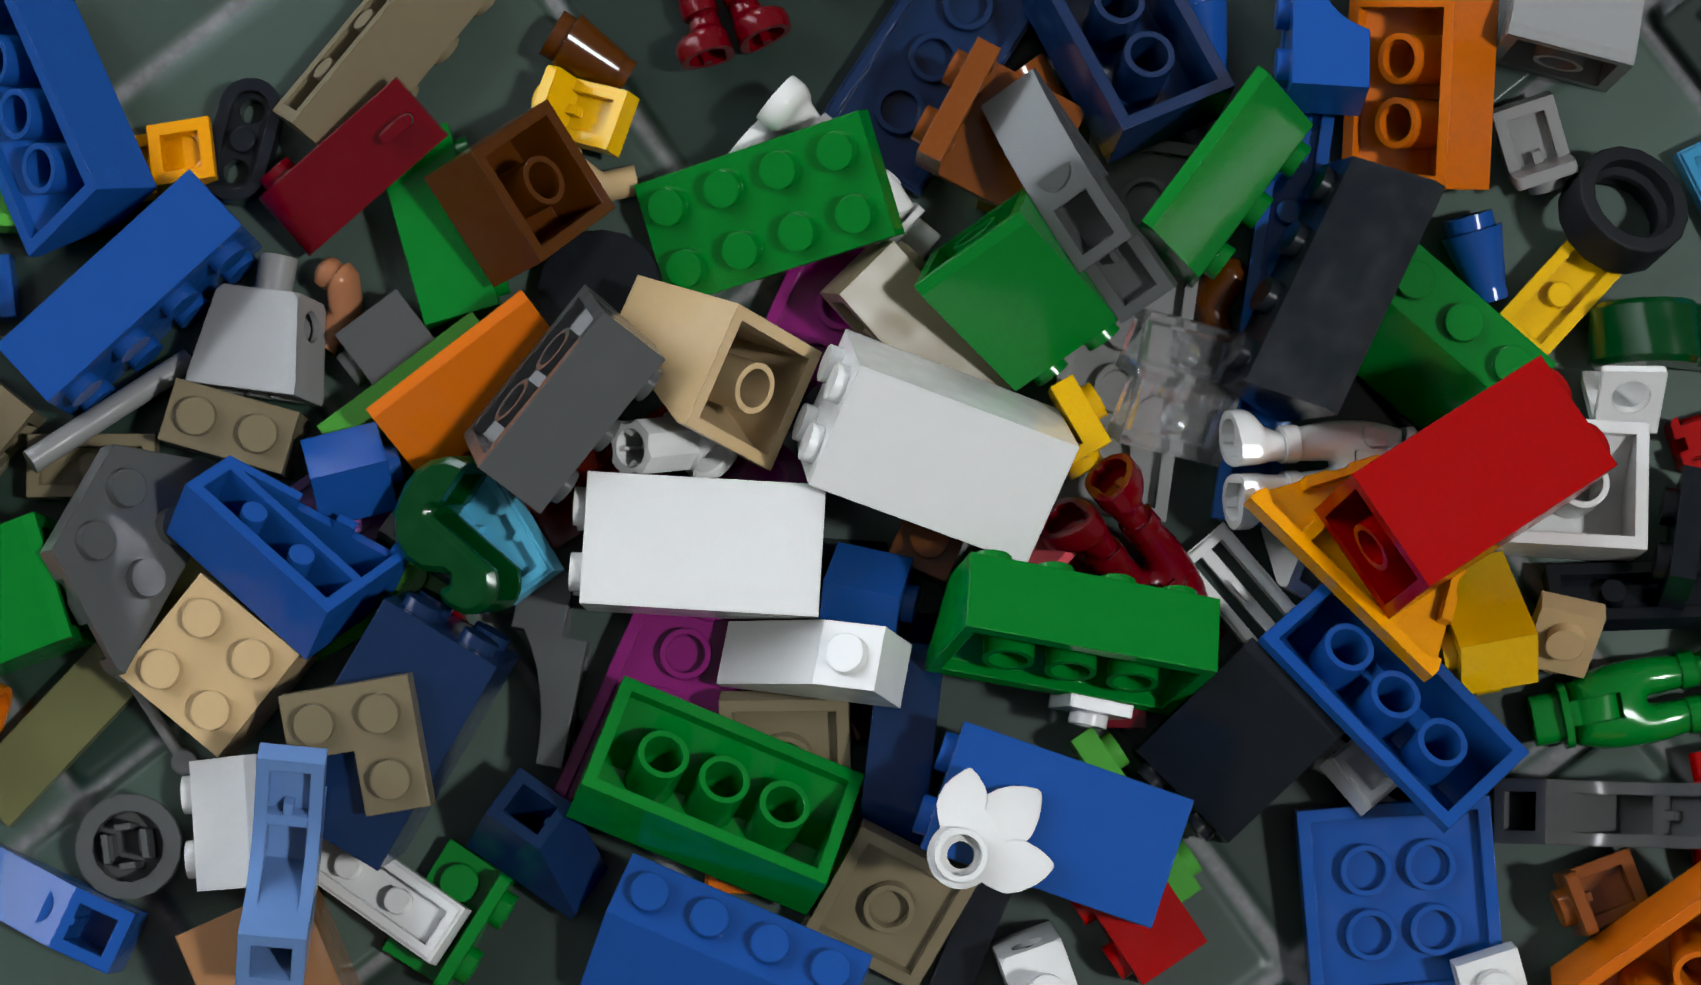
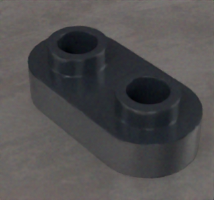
M243 78L233 82L226 88L220 98L212 128L218 180L206 185L218 199L231 205L251 203L263 194L265 188L259 180L273 167L284 126V121L272 111L282 99L272 85L258 78ZM253 104L264 106L265 114L262 120L254 124L244 121V113L249 106ZM237 164L247 165L249 169L247 179L240 184L230 183L228 180L230 169Z

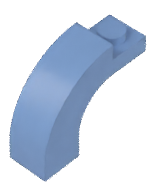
M261 742L259 744L256 761L250 861L237 935L235 985L305 984L316 907L327 795V786L325 785L328 749Z

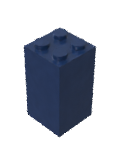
M422 587L418 594L409 590L385 598L382 601L334 685L413 672L436 799L520 655L507 648L511 640L504 633L481 621H477L474 627L452 615L453 609L443 602L441 595ZM354 751L327 756L325 785L327 786L323 838L378 871L405 853L432 806L366 817Z

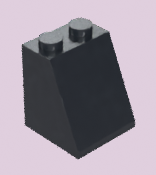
M1252 637L1238 644L1218 664V673L1175 711L1167 715L1131 753L1141 762L1134 771L1146 784L1166 791L1169 790L1172 793L1194 800L1187 825L1203 841L1207 843L1215 836L1221 843H1229L1345 732Z

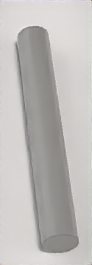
M185 349L177 352L24 450L22 453L25 460L34 472H40L172 387L176 377L180 379L186 378L187 369L192 357Z

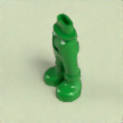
M1688 649L1674 652L1673 655L1638 657L1601 665L1588 670L1584 679L1575 677L1566 682V688L1563 682L1553 683L1552 692L1527 696L1526 704L1535 745L1538 747L1563 742L1564 747L1569 749L1576 747L1577 737L1579 746L1616 749L1657 743L1686 733H1701V696L1699 694L1657 703H1649L1647 701V697L1653 694L1679 688L1684 690L1697 687L1701 683V650L1695 654Z

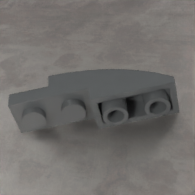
M1036 68L1031 69L981 106L1007 159L1056 240L1079 273L1082 271L1086 272L1121 324L1178 285L1105 179L1109 175Z

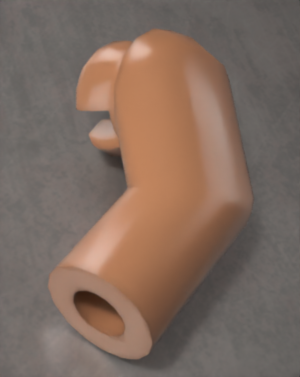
M328 257L315 270L314 282L320 288L327 291L329 307L326 310L325 350L335 355L342 345L335 334L362 314L364 304L360 273L349 262L343 264L336 257Z

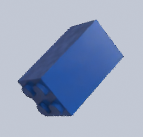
M966 721L961 725L958 734L950 731L945 732L933 770L944 773L938 795L934 797L924 794L912 828V832L923 835L920 849L927 851L930 839L940 828L936 807L940 792L950 779L963 770L972 768L984 783L987 794L1009 786L1036 788L1042 793V806L1035 830L1027 842L1043 851L1054 863V868L1045 879L1032 886V888L1152 928L1194 800ZM965 842L952 844L947 853L949 859L966 865L971 864L974 856L972 848Z

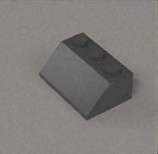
M584 284L463 434L477 467L539 514L550 501L555 504L559 503L576 484L579 477V472L576 469L592 450L596 453L602 451L615 437L621 424L618 417L633 399L636 401L643 400L655 388L662 375V370L659 367L665 361V358L655 344L596 292Z

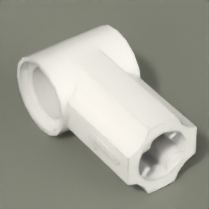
M669 411L663 417L620 421V428L611 441L613 449L612 463L620 473L653 474L685 470L690 477L719 478L730 469L738 456L677 423Z

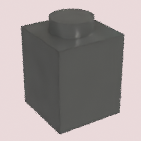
M395 289L335 334L346 349L336 357L359 387L368 380L374 385L435 338L405 298Z

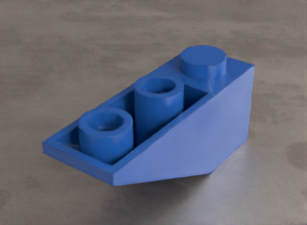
M0 843V921L39 943L105 974L123 972L151 912L125 900L109 897L95 890L92 885Z

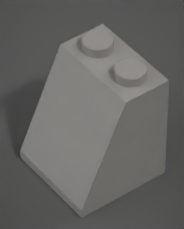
M1500 0L1496 65L1606 93L1634 66L1645 0Z

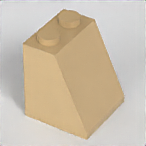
M637 275L620 315L655 344L665 358V361L659 367L662 370V375L653 389L677 423L753 464L771 471L822 352L739 303Z

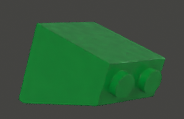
M1024 187L933 251L914 284L919 294L1015 391L1032 380L1037 387L1046 384L1067 367L1068 363L1064 358L1083 345L1088 351H1092L1107 342L1120 329L1116 324L1119 320L1086 272L1082 271L1079 273Z
M31 512L0 524V676L90 647L96 642L88 624L79 626L67 604V595L63 586L54 581L40 555L41 549L58 521L36 512Z

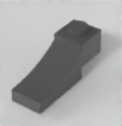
M568 571L560 572L520 603L504 610V613L514 615L512 627L525 631L537 668L541 722L536 764L560 769L564 768L570 755L592 644L588 641L568 638L576 600L573 591L568 589Z

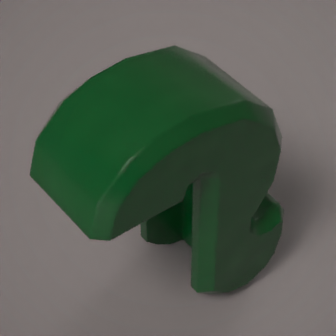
M1668 296L1617 299L1595 304L1588 312V364L1594 370L1601 371V367L1604 365H1654L1701 371V304L1696 303L1693 299Z
M448 456L428 461L419 467L405 483L394 509L395 540L406 560L420 570L449 574L450 584L442 588L440 595L443 602L453 610L464 615L501 612L512 607L518 600L522 583L521 569L459 516L463 507L471 502L488 475L477 467L473 456Z

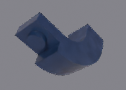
M918 612L914 623L903 622L898 634L912 644L901 708L873 705L859 823L862 818H865L914 844L921 845L923 835L912 832V828L923 796L929 793L942 674L925 671V659L938 615Z

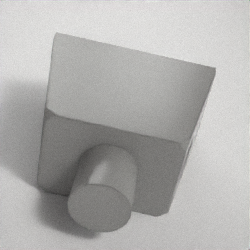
M261 252L254 287L223 283L216 288L187 369L185 380L244 397L322 407L324 398L326 310L324 304L301 293L293 292L298 259L282 254Z

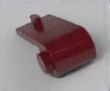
M395 77L296 165L287 156L265 174L259 182L267 191L258 199L307 255L310 256L445 139L448 134L398 77ZM404 113H409V114H411V115L413 116V123H412V118H411V116L408 115V114H404Z

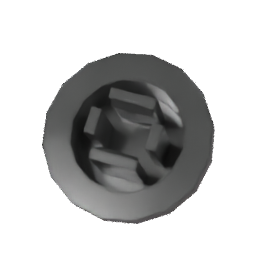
M118 794L100 801L85 815L76 833L75 856L81 874L95 890L114 899L137 900L157 893L174 877L182 860L183 836L177 819L163 803L146 795Z

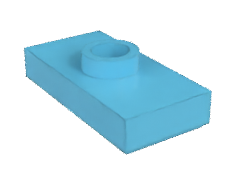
M487 476L471 502L463 507L459 516L521 569V592L518 600L513 604L517 605L565 569L526 504L490 476Z

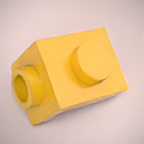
M548 65L541 83L533 93L531 108L548 99L579 148L619 158L640 99L627 90L578 79L561 67Z
M1072 374L1051 386L1047 394L1055 408L1059 409L1079 445V450L1068 472L1070 479L1073 481L1089 472L1095 464L1104 459L1099 451L1108 447L1112 440L1100 422L1108 413L1096 390L1090 382L1079 386Z

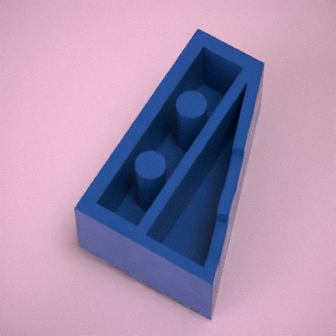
M229 455L185 484L166 533L307 660L377 610L385 598L393 596L409 561L406 560L397 543H394L390 550L355 531L358 525L356 521L342 514H339L336 521L300 502L303 493Z

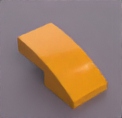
M209 116L146 125L147 134L134 135L157 185V188L143 202L157 199L189 169L205 185L218 180L212 122Z

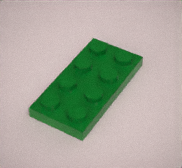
M868 109L857 110L634 185L662 281L707 295L717 294L905 234Z

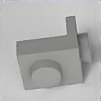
M1550 91L1493 108V130L1508 181L1518 191L1528 189L1529 195L1548 193L1566 185V176L1579 172L1576 158L1570 154L1555 99Z

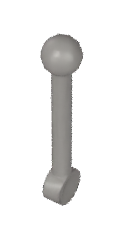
M119 675L114 676L119 682L127 684L172 753V769L180 775L190 774L189 761L198 760L196 753L190 748L182 747L164 717L152 702Z

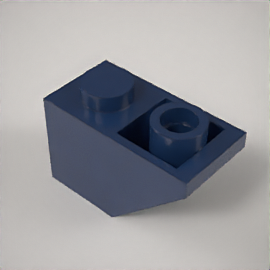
M519 767L485 812L466 846L572 920L608 868L584 824L566 817L571 802Z

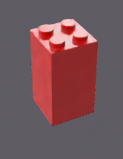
M1539 355L1352 473L1314 511L1388 619H1390L1571 502L1618 464L1610 454V445L1603 432L1594 424L1588 423L1573 402L1572 392L1565 378L1558 371L1550 368L1543 357Z

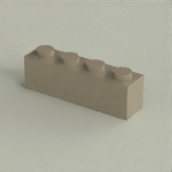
M363 0L272 111L313 147H317L395 77H398L416 97L419 91L418 84L433 65L443 63L452 55L459 43L458 35L473 17H478L485 13L496 0Z

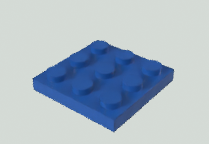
M1490 795L1483 797L1446 833H1443L1412 800L1380 802L1362 816L1352 805L1293 810L1308 985H1456L1449 962L1450 959L1502 944Z

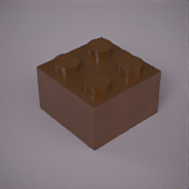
M548 99L499 126L424 177L493 287L540 264L616 208Z

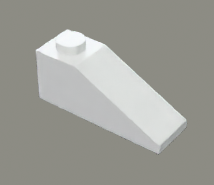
M825 619L728 621L716 684L721 687L901 708L912 644L886 626Z

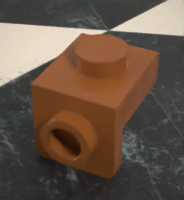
M1629 847L1617 849L1552 874L1557 889L1550 891L1552 906L1561 925L1564 928L1572 926L1575 935L1590 936L1598 933L1599 928L1614 923L1648 898Z

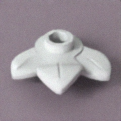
M967 768L950 779L944 785L936 803L940 828L930 839L927 848V862L933 876L945 886L954 889H968L982 882L990 888L1006 894L1021 892L1045 879L1053 870L1054 863L1043 851L1027 842L1032 836L1040 817L1042 806L1041 791L1026 786H1009L987 794L984 783L972 768ZM956 842H965L973 850V860L966 868H955L948 861V849Z

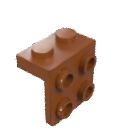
M978 36L969 53L960 48L956 51L941 80L942 84L950 87L949 92L939 110L928 104L914 129L911 140L920 144L917 149L914 165L997 207L1022 189L1023 185L1000 146L981 106L1022 77V75L999 64L997 61L1001 48ZM1052 91L1076 128L1079 129L1084 117L1082 108Z

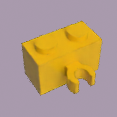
M1504 552L1490 553L1467 568L1465 575L1459 579L1456 589L1458 596L1452 622L1446 626L1438 658L1442 659L1441 662L1446 668L1452 671L1453 675L1476 696L1499 692L1504 688L1539 682L1538 632Z

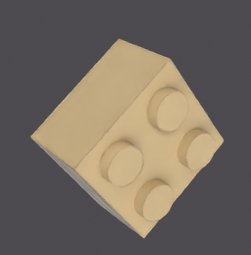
M200 573L137 651L126 673L119 676L216 757L241 755L278 709V696L290 693L318 657L313 655L305 660L214 576Z

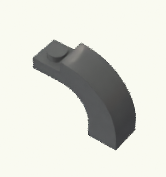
M1503 778L1494 787V843L1701 849V783Z

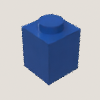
M376 422L300 440L318 512L336 521L339 514L352 520L394 511L397 502L393 484L404 481L403 471L397 448L393 444L383 446Z
M838 542L823 580L819 620L825 619L886 626L898 635L903 622L914 623L918 610L921 586L911 584L914 558Z

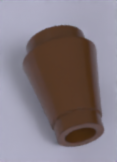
M566 11L559 18L539 52L541 56L552 62L551 65L563 68L578 79L622 89L637 64V61L628 57L626 52L582 13L579 18H576Z

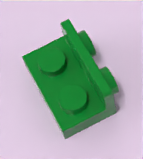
M452 838L446 844L426 879L473 912L437 966L429 964L391 936H389L382 948L385 952L434 981L433 985H453L455 980L462 985H466L485 952L476 947L489 925L500 930L519 900L517 895L510 892L516 883L512 877Z

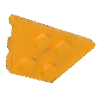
M1377 454L1350 462L1346 467L1334 471L1324 470L1304 476L1298 482L1268 490V488L1257 490L1243 505L1423 682L1432 678L1440 668L1442 661L1441 658H1438L1446 626L1452 622L1458 601L1457 585L1459 579L1465 575L1466 570L1388 619L1314 511L1352 473L1375 460L1380 455Z

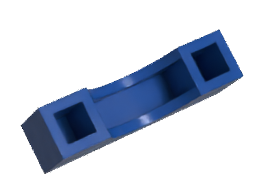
M1276 0L1274 29L1285 30V49L1276 48L1273 64V78L1284 88L1287 95L1303 113L1360 116L1369 90L1370 29L1344 17L1329 0Z

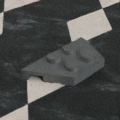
M116 444L102 447L40 551V555L54 581L63 586L67 595V604L79 626L88 624L105 655L99 662L103 670L112 677L126 673L191 557L188 552L166 533L183 488L187 482L217 463Z

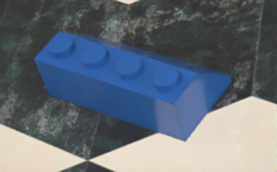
M0 0V191L28 256L39 257L124 221L157 188V185L75 0Z
M1323 583L1257 641L1443 833H1446L1530 753L1442 662L1439 671L1432 678L1423 682Z
M633 853L605 912L580 985H864L873 955Z

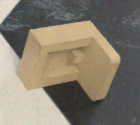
M1541 591L1535 611L1531 617L1538 632V669L1550 674L1560 673L1584 679L1606 622V605Z

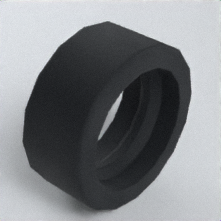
M1623 146L1603 149L1592 156L1579 168V172L1575 173L1566 182L1558 200L1559 222L1568 242L1585 260L1602 270L1625 275L1648 269L1682 238L1688 222L1687 198L1674 174L1660 160L1646 152ZM1599 183L1613 185L1631 194L1643 207L1649 220L1650 237L1643 238L1629 235L1615 227L1603 214L1598 204L1595 185Z

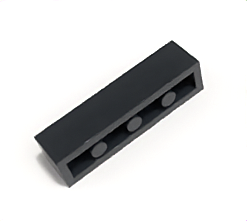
M982 882L977 885L948 935L928 985L974 984L1012 893H1001Z

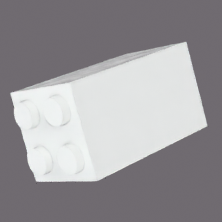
M845 329L839 346L830 344L827 347L817 373V381L822 382L821 388L813 405L805 403L802 406L792 432V439L798 441L796 444L798 459L802 462L808 485L979 548L1007 552L1012 556L1013 560L1028 562L1079 450V445L1059 409Z
M588 471L587 487L575 486L573 526H577V531H584L582 552H571L568 589L573 591V595L580 596L579 604L587 611L753 621L819 620L826 491L810 486L808 483Z

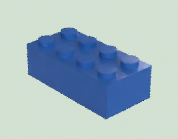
M189 169L0 341V351L48 403L77 417L81 412L87 411L115 393L116 388L112 384L127 370L132 368L134 371H139L153 361L163 349V345L159 341L177 325L181 328H186L199 319L210 306L207 297L225 281L227 284H235L246 276L257 263L254 254L263 246Z

